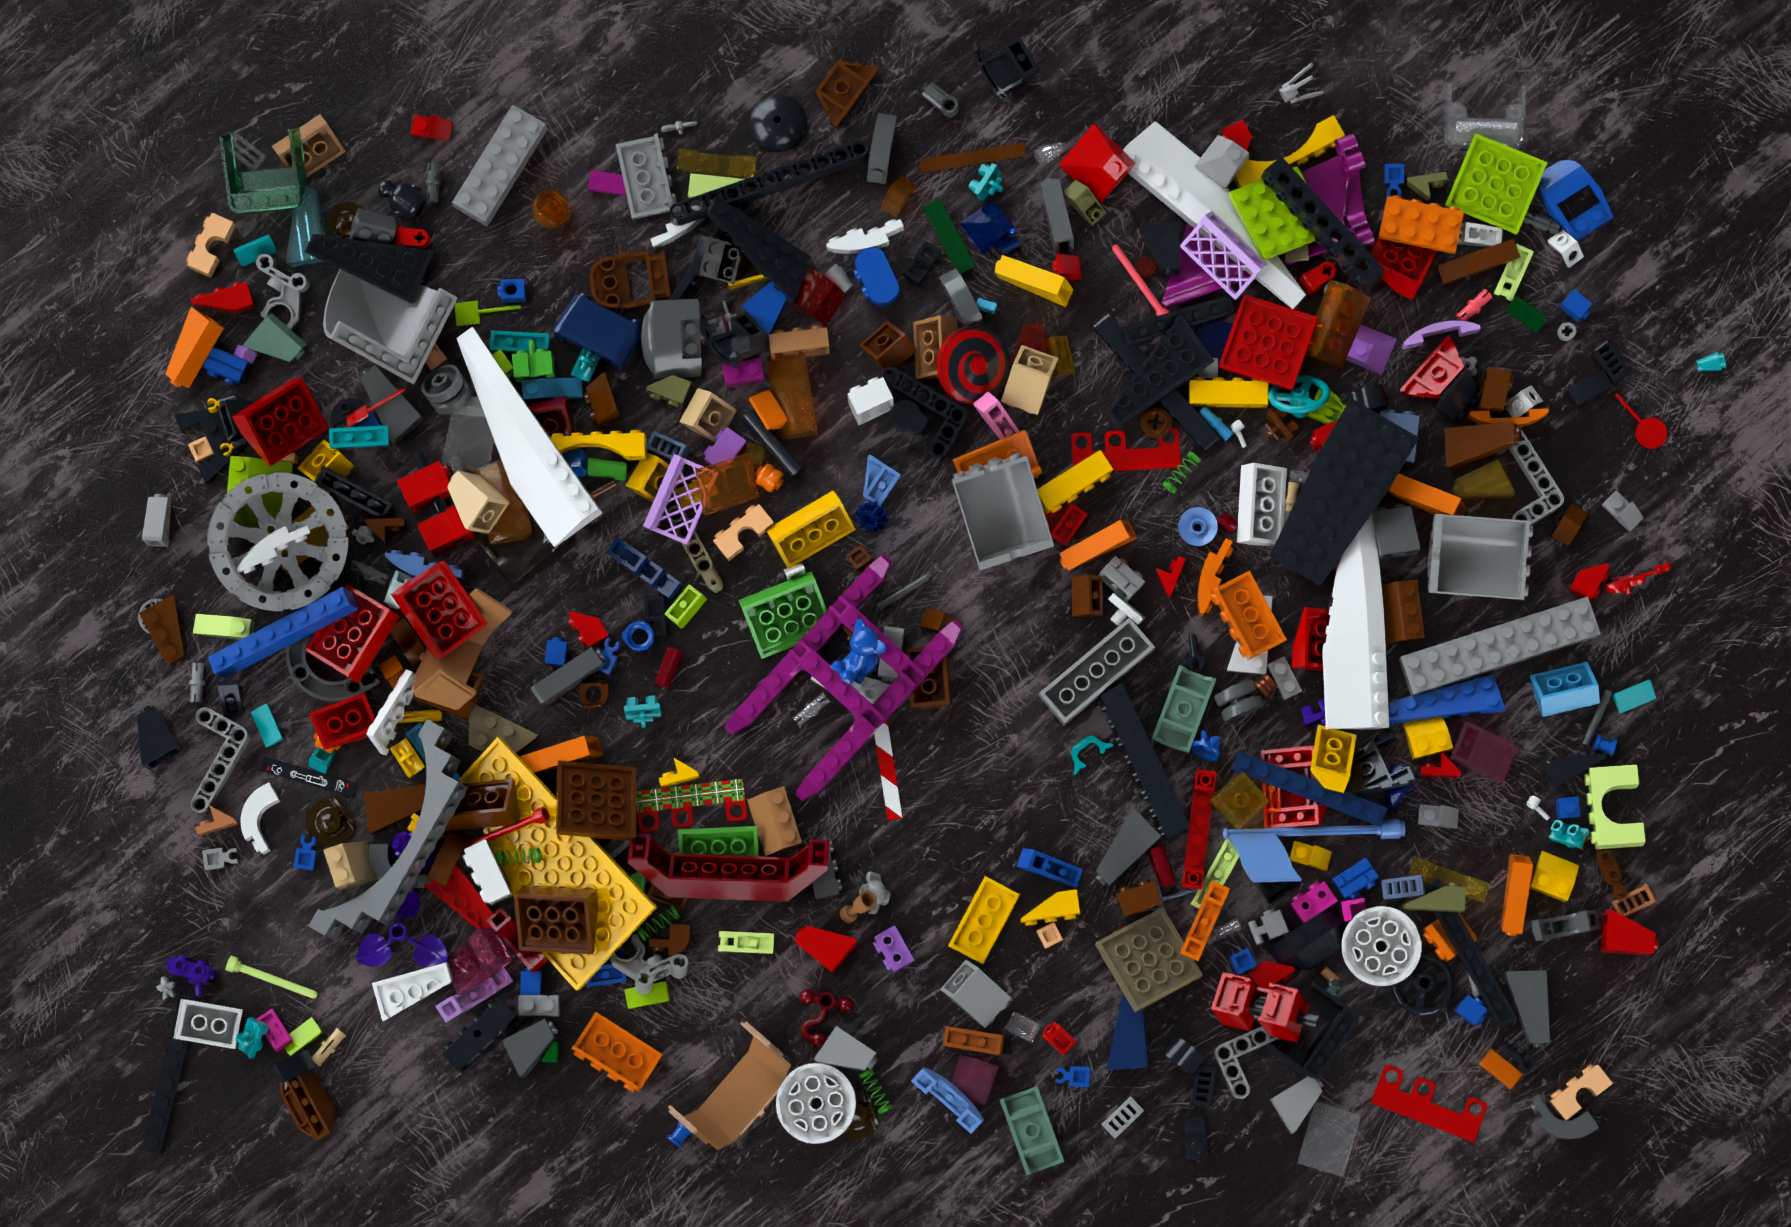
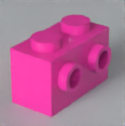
M1317 881L1308 887L1309 892L1304 895L1300 892L1292 898L1294 902L1290 906L1303 924L1337 902V899L1325 882L1320 884Z

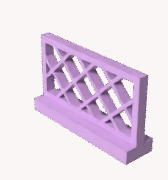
M1211 211L1200 220L1201 222L1183 241L1180 247L1236 300L1268 264ZM1203 225L1209 230L1210 237H1201ZM1190 240H1197L1198 250H1192L1187 245ZM1201 240H1210L1211 250H1202ZM1214 240H1220L1223 243L1224 250H1215ZM1203 254H1211L1212 264H1206L1203 261ZM1215 254H1224L1225 264H1216ZM1228 254H1234L1237 257L1238 264H1229ZM1217 267H1225L1226 277H1220L1217 274ZM1229 267H1238L1239 277H1230ZM1242 267H1248L1253 272L1250 278L1243 277ZM1230 281H1239L1240 289L1237 293L1231 288Z
M674 454L643 526L688 545L719 473ZM684 465L692 466L695 474L684 478L682 473ZM703 473L713 475L709 483L702 485L699 475ZM696 477L700 487L689 490L686 480ZM684 482L687 492L677 496L674 490L675 486ZM701 489L704 495L703 499L694 503L691 493ZM689 495L692 505L681 508L678 499ZM676 500L679 510L669 514L667 505L669 502ZM694 508L696 513L694 519L687 521L683 511ZM681 513L684 523L674 526L670 517ZM668 518L672 528L665 531L659 529L660 521ZM686 525L688 533L686 538L682 539L678 537L675 529Z

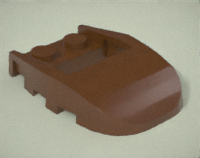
M627 251L613 257L601 258L594 263L590 270L589 277L593 298L606 308H638L648 306L651 301L670 299L671 293L665 252L660 251L661 254H649V251L633 253ZM646 261L651 298L631 301L626 264Z

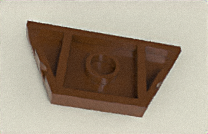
M837 60L816 89L815 93L836 129L880 70L878 66H865L860 63H848Z

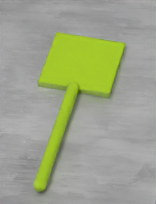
M478 301L454 304L457 326L480 324L479 314L521 308L520 305L479 310Z

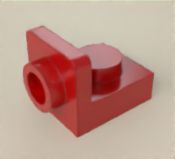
M1056 1022L1048 1025L1041 1035L1062 1056L1077 1042Z

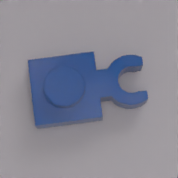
M1385 164L1384 184H1390L1386 191V195L1389 197L1391 190H1396L1397 196H1401V189L1398 187V184H1404V164Z
M611 638L605 640V650H602L606 656L604 660L607 664L599 669L611 675L618 656L613 654L621 646L620 642H616V645L611 647Z
M302 835L300 841L303 847L302 849L296 848L293 868L314 871L317 851L312 850V847L316 844V837L312 836L311 843H306V836Z
M1070 1066V1072H1066L1063 1068L1056 1069V1072L1063 1073L1062 1079H1055L1056 1083H1063L1068 1080L1070 1087L1089 1088L1090 1067Z

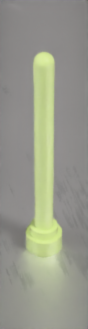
M230 956L225 970L231 973H238L240 971L312 999L318 996L314 990L241 964L242 961H239L237 957Z

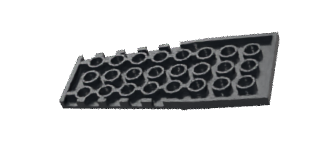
M1350 398L1323 444L1270 553V557L1312 582L1322 585L1390 489L1419 437Z

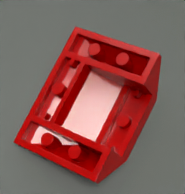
M1314 745L1261 750V760L1318 781L1310 771ZM1262 782L1265 828L1321 825L1327 809L1326 806Z

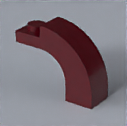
M502 907L486 920L533 974L548 961L542 952L519 951L517 924Z

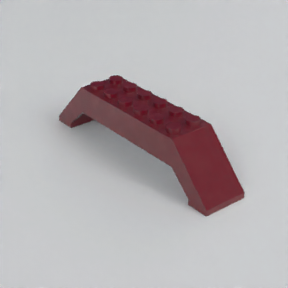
M636 834L635 841H630L628 864L668 897L789 901L828 870L830 840H810L809 845L791 857L672 854L651 839V834Z

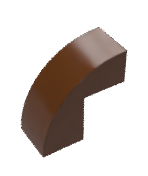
M397 610L395 613L400 617L390 633L408 661L413 665L421 660L419 658L426 650L401 611Z
M451 831L440 848L427 878L446 885L451 879L456 863L463 856L464 849H466L470 838Z

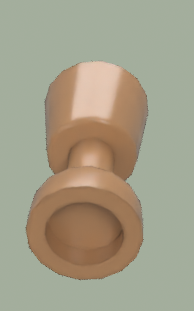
M863 891L853 901V906L846 905L841 908L840 917L846 923H852L856 920L858 913H864L875 908L877 905L875 895L870 891Z

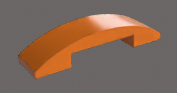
M1549 408L1529 409L1526 413L1527 417L1490 418V411H1470L1468 419L1480 425L1514 422L1519 427H1524L1544 418L1549 413Z
M1211 881L1180 954L1199 961L1230 888Z

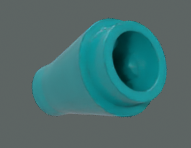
M1716 352L1696 360L1699 372L1722 371V368H1726L1723 352Z

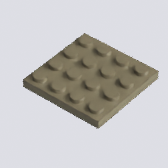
M1163 907L1095 943L1135 1013L1203 976L1194 959L1180 954L1184 942Z

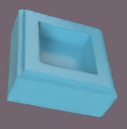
M978 298L976 304L979 310L995 314L996 303Z

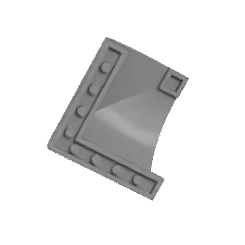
M339 269L325 307L323 319L324 332L328 338L414 384L457 297L441 288L436 291L419 284L409 304Z

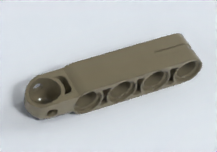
M678 505L670 507L668 510L669 514L679 510ZM683 511L686 520L689 521L685 511ZM682 516L678 520L671 518L674 526L684 523ZM686 525L675 529L678 537L682 539L686 538L681 536V531L686 528ZM694 530L689 544L682 543L707 587L712 592L717 593L723 589L722 579ZM693 545L700 546V551L697 554L690 552V548ZM702 562H707L710 564L708 570L702 571L699 569V565Z

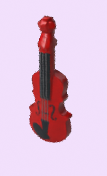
M1666 562L1663 566L1655 565L1624 576L1607 579L1605 581V588L1610 593H1620L1623 591L1626 595L1631 594V586L1644 584L1648 576L1669 571L1671 564Z

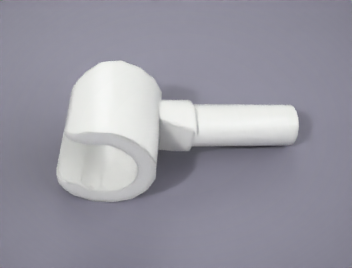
M1236 420L1231 424V430L1238 436L1242 448L1247 445L1240 432L1244 425L1240 420Z
M1530 796L1527 806L1536 810L1547 821L1550 817L1538 806L1541 800L1535 796Z

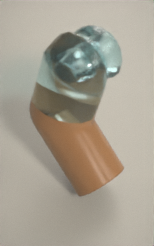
M1326 967L1320 974L1328 980L1329 987L1326 991L1335 996L1340 992V979L1333 971Z

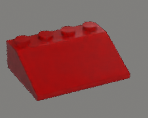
M303 378L289 380L232 416L242 436L269 467L329 429Z
M445 560L440 561L409 580L391 594L430 653L437 659H443L487 625V622Z
M346 583L344 588L353 593L358 610L316 631L305 651L359 683L400 616Z

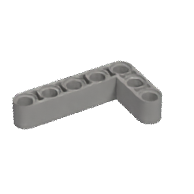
M1521 429L1522 437L1519 439V445L1509 448V450L1536 491L1539 499L1517 511L1511 520H1516V517L1522 516L1525 521H1530V525H1533L1558 510L1564 502V496ZM1518 447H1525L1527 455H1521L1518 452ZM1528 464H1536L1538 471H1530ZM1539 480L1547 481L1548 488H1541ZM1549 497H1557L1559 504H1551ZM1534 506L1542 509L1541 515L1534 514Z
M206 707L200 708L196 712L197 722L226 738L191 800L192 810L201 815L211 810L210 806L212 807L250 741V733L244 727ZM207 712L210 713L209 721L202 722V715ZM222 722H227L228 724L225 731H219L218 727ZM239 731H244L245 736L243 740L237 741L236 734ZM233 748L235 750L234 756L227 758L226 751ZM223 765L225 772L222 775H217V767ZM214 783L215 790L208 793L206 790L207 785ZM200 800H204L206 804L202 810H198L196 807L197 802Z
M1262 1026L1223 1043L1215 1049L1216 1061L1231 1094L1236 1099H1244L1250 1093L1249 1084L1237 1057L1279 1039L1269 1036ZM1256 1032H1263L1265 1034L1264 1042L1259 1043L1255 1040ZM1238 1040L1246 1041V1050L1240 1051L1237 1048ZM1220 1048H1226L1229 1051L1227 1059L1220 1058L1218 1054ZM1229 1066H1234L1237 1069L1235 1077L1228 1076L1227 1068ZM1239 1084L1243 1085L1246 1089L1245 1094L1242 1096L1237 1095L1235 1092V1087Z

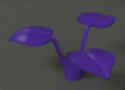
M413 890V892H408L405 901L396 913L395 917L401 916V919L397 924L391 926V936L388 942L380 934L366 936L360 944L356 961L371 967L386 964L392 957V950L388 946L393 939L396 941L407 939L418 946L414 950V959L418 965L424 968L446 963L448 961V953L443 942L434 935H424L420 943L408 936L407 929L402 923L405 916L413 917L416 915L421 905L419 896Z

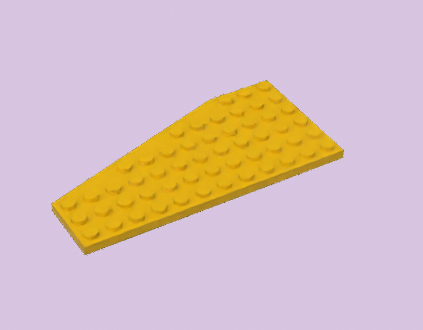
M497 737L461 776V783L514 779L519 807L516 822L531 816L535 809L543 806L550 815L548 822L543 824L533 823L489 841L495 857L498 851L505 853V864L508 863L507 850L510 851V863L512 864L515 863L514 850L516 849L518 852V859L515 865L509 863L507 866H502L513 896L523 886L597 890L598 917L594 953L542 952L577 991L587 983L657 906L594 838L556 835V796L501 737ZM504 826L485 827L483 831L487 834ZM539 847L542 852L541 862L533 863L531 861L529 864H526L525 862L530 861L529 848L532 849L533 853V849ZM522 849L525 850V862L523 863V859L521 856Z

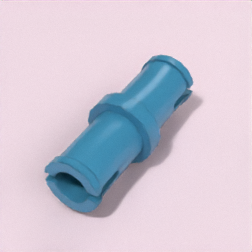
M1207 406L1198 413L1225 442L1234 433L1221 421L1222 418H1218Z

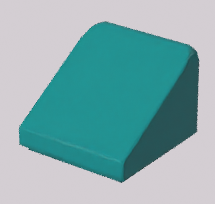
M316 747L309 759L308 766L326 774L336 752L330 754L324 749Z

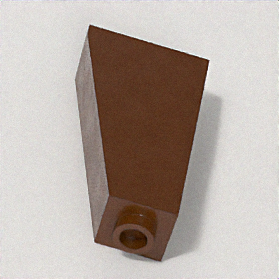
M1514 422L1445 428L1446 467L1454 470L1519 445V439L1522 437L1521 428Z
M426 784L364 793L369 833L376 834L410 818L413 813H421Z

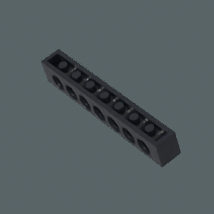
M1280 157L1264 170L1261 176L1263 183L1272 189L1277 199L1283 202L1288 207L1289 212L1300 220L1303 228L1309 230L1314 236L1315 241L1327 250L1328 255L1338 262L1342 271L1353 279L1354 284L1365 292L1382 278L1386 272L1383 267L1283 157ZM1292 194L1297 195L1299 199L1294 198ZM1305 209L1311 210L1312 213L1307 212ZM1318 223H1322L1325 227L1319 226ZM1331 237L1336 238L1338 242L1333 241ZM1344 252L1350 253L1351 256H1347ZM1357 266H1361L1364 271L1358 269Z

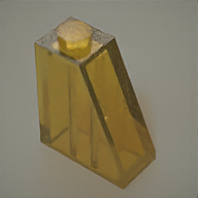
M1498 459L1457 478L1453 486L1455 494L1461 496L1462 500L1510 499L1515 495Z

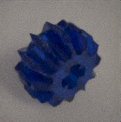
M871 500L861 503L859 509L855 512V515L858 516L855 522H860L859 529L864 527L866 533L871 530L874 534L878 530H882L888 522L886 517L888 511H883L884 505L879 506L878 500L873 503Z

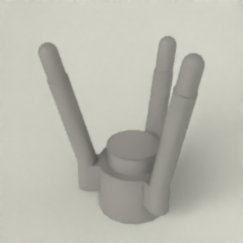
M1313 63L1306 66L1287 83L1281 85L1282 88L1279 89V92L1285 103L1290 101L1293 104L1324 93L1319 91L1296 97L1299 94L1297 88L1313 79V76H1309L1295 85L1293 83L1313 66Z

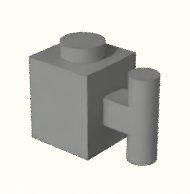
M1274 908L1263 912L1264 916L1260 918L1262 926L1258 927L1255 920L1248 922L1257 945L1264 942L1262 934L1266 933L1268 940H1272L1289 932L1280 910L1275 911Z

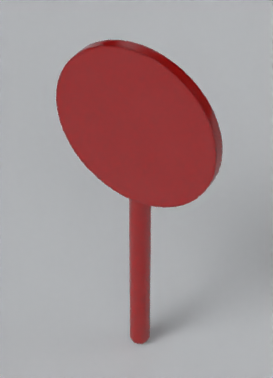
M1616 393L1615 396L1639 422L1636 428L1638 442L1649 449L1661 446L1667 437V429L1664 423L1653 417L1642 420L1626 401Z

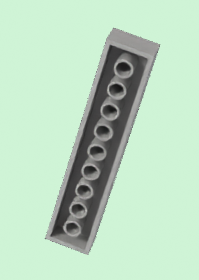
M1585 597L1401 656L1399 663L1410 695L1413 696L1596 638L1601 633L1589 598Z

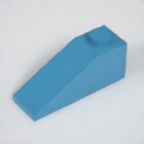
M579 378L521 380L523 400L526 403L567 395L568 399L583 398L582 380Z

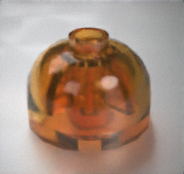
M544 189L533 200L531 207L532 216L544 228H557L570 218L571 209L569 210L567 205L569 201L561 192L555 189Z

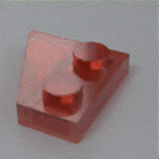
M1043 323L1023 326L1013 358L1010 361V367L1013 366L1021 345L1047 354Z

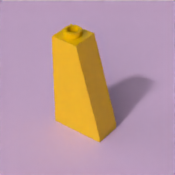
M1004 255L995 265V273L999 279L1064 307L1067 306L1074 290L1065 277Z

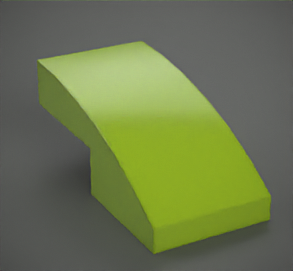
M667 981L654 983L651 992L646 995L637 993L635 987L625 989L628 1009L670 1001Z

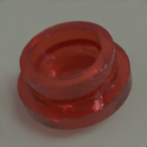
M1147 257L1140 259L1136 265L1137 272L1143 277L1153 275L1156 269L1155 262Z

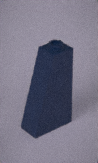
M1121 997L1107 1071L1147 1068L1143 1009L1135 1013L1126 997Z

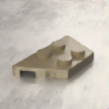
M478 705L475 706L469 716V746L481 752H484L497 737H501L517 753L539 736Z

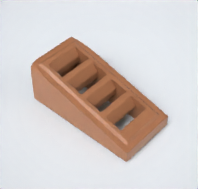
M1647 883L1627 893L1622 900L1616 899L1612 901V904L1617 913L1627 917L1657 902V899ZM1643 890L1646 892L1649 898L1647 902L1641 893V891ZM1635 894H1637L1642 902L1641 905L1637 903L1634 897ZM1629 897L1633 905L1635 906V908L1631 909L1627 901V898ZM1622 901L1628 910L1626 913H1624L1620 905Z

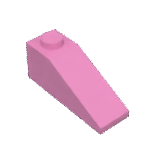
M989 392L973 403L982 418L1000 440L1020 432L999 400Z

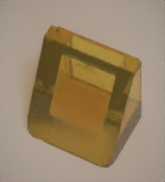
M746 443L742 466L758 469L763 463L765 448L761 445Z

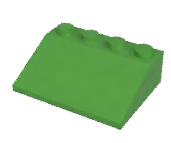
M812 572L738 600L761 659L794 647L827 612Z

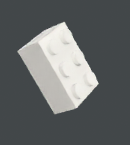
M875 377L869 380L868 384L863 387L860 385L855 386L848 393V403L858 425L891 411L894 406L893 397L883 377L880 379Z
M486 839L464 849L466 854L463 855L467 866L469 868L472 867L474 871L471 873L475 884L481 886L482 890L479 892L486 904L489 903L491 906H495L514 897Z
M181 999L173 1038L235 1049L242 1009Z

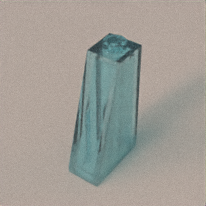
M313 188L302 189V192L296 193L286 263L290 267L323 262L304 252L312 234L325 235L320 194L315 189L313 190Z

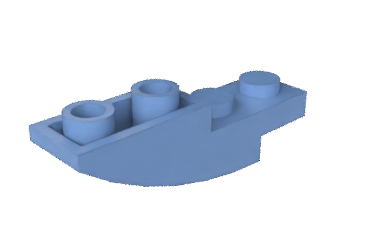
M391 550V553L385 552V557L395 567L414 577L437 564L429 563L426 565V559L420 553L402 555L403 552ZM448 565L457 580H463V570L459 566Z

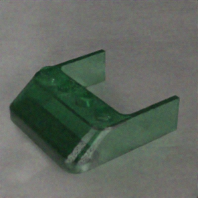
M300 127L288 129L293 167L239 172L235 166L231 134L219 136L227 201L231 211L242 213L298 207L302 204L306 184V170Z

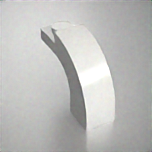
M269 782L256 789L249 796L241 813V830L245 840L249 841L254 838L252 844L257 852L260 851L264 855L271 850L261 833L260 820L268 808L281 802L274 787Z

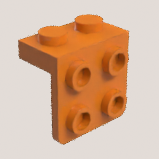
M1458 912L1467 930L1469 931L1472 939L1475 942L1477 940V936L1469 927V925L1461 916V914ZM1438 919L1423 929V936L1429 944L1432 943L1435 946V952L1441 960L1444 959L1447 962L1457 955Z

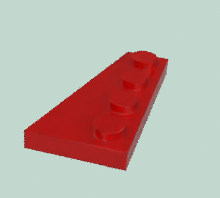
M457 863L451 879L446 885L432 880V884H425V887L483 934L492 929V926L486 920L494 913L483 901L481 895Z

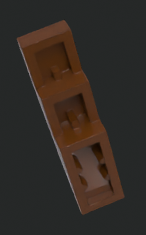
M1515 239L1456 258L1437 267L1442 282L1446 285L1482 271L1486 272L1521 258Z

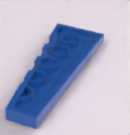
M1494 675L1388 702L1389 724L1413 722L1416 720L1424 721L1433 717L1449 718L1451 715L1468 716L1469 713L1477 712L1485 714L1505 711Z

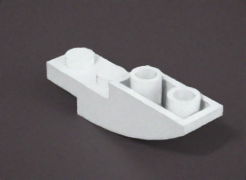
M893 219L886 222L882 228L878 229V227L870 229L866 235L862 228L859 230L854 228L846 232L847 235L841 238L836 236L830 239L829 243L826 244L828 252L838 254H859L866 248L881 249L889 246L888 237L903 231L904 226L900 219L897 221Z
M285 526L266 536L246 554L237 568L238 572L244 571V574L255 570L254 566L259 563L265 566L274 562L273 557L277 556L274 548H277L279 551L289 547L288 542L292 540L298 543L307 539L306 534L310 533L308 526L291 533L288 532Z

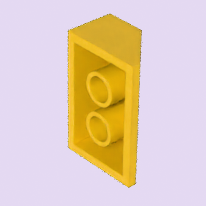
M1318 725L1310 771L1324 788L1344 793L1350 778L1356 735L1337 729H1326V726Z

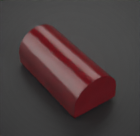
M670 646L667 648L654 685L669 689L683 652Z
M1164 846L1151 849L1148 852V856L1159 887L1163 889L1176 884L1177 882Z

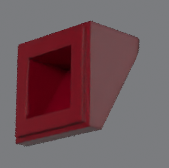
M1224 512L1217 519V524L1228 534H1232L1238 527V522L1227 512Z

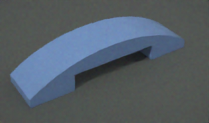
M923 1067L911 1080L925 1094L928 1092L932 1093L958 1116L956 1121L969 1133H972L983 1122V1117L973 1103L956 1086L936 1072Z

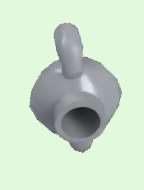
M870 871L866 875L867 883L861 886L859 894L863 891H870L875 895L877 905L869 910L868 913L876 914L880 905L885 906L888 903L890 891L886 890L885 885L881 881L880 874Z

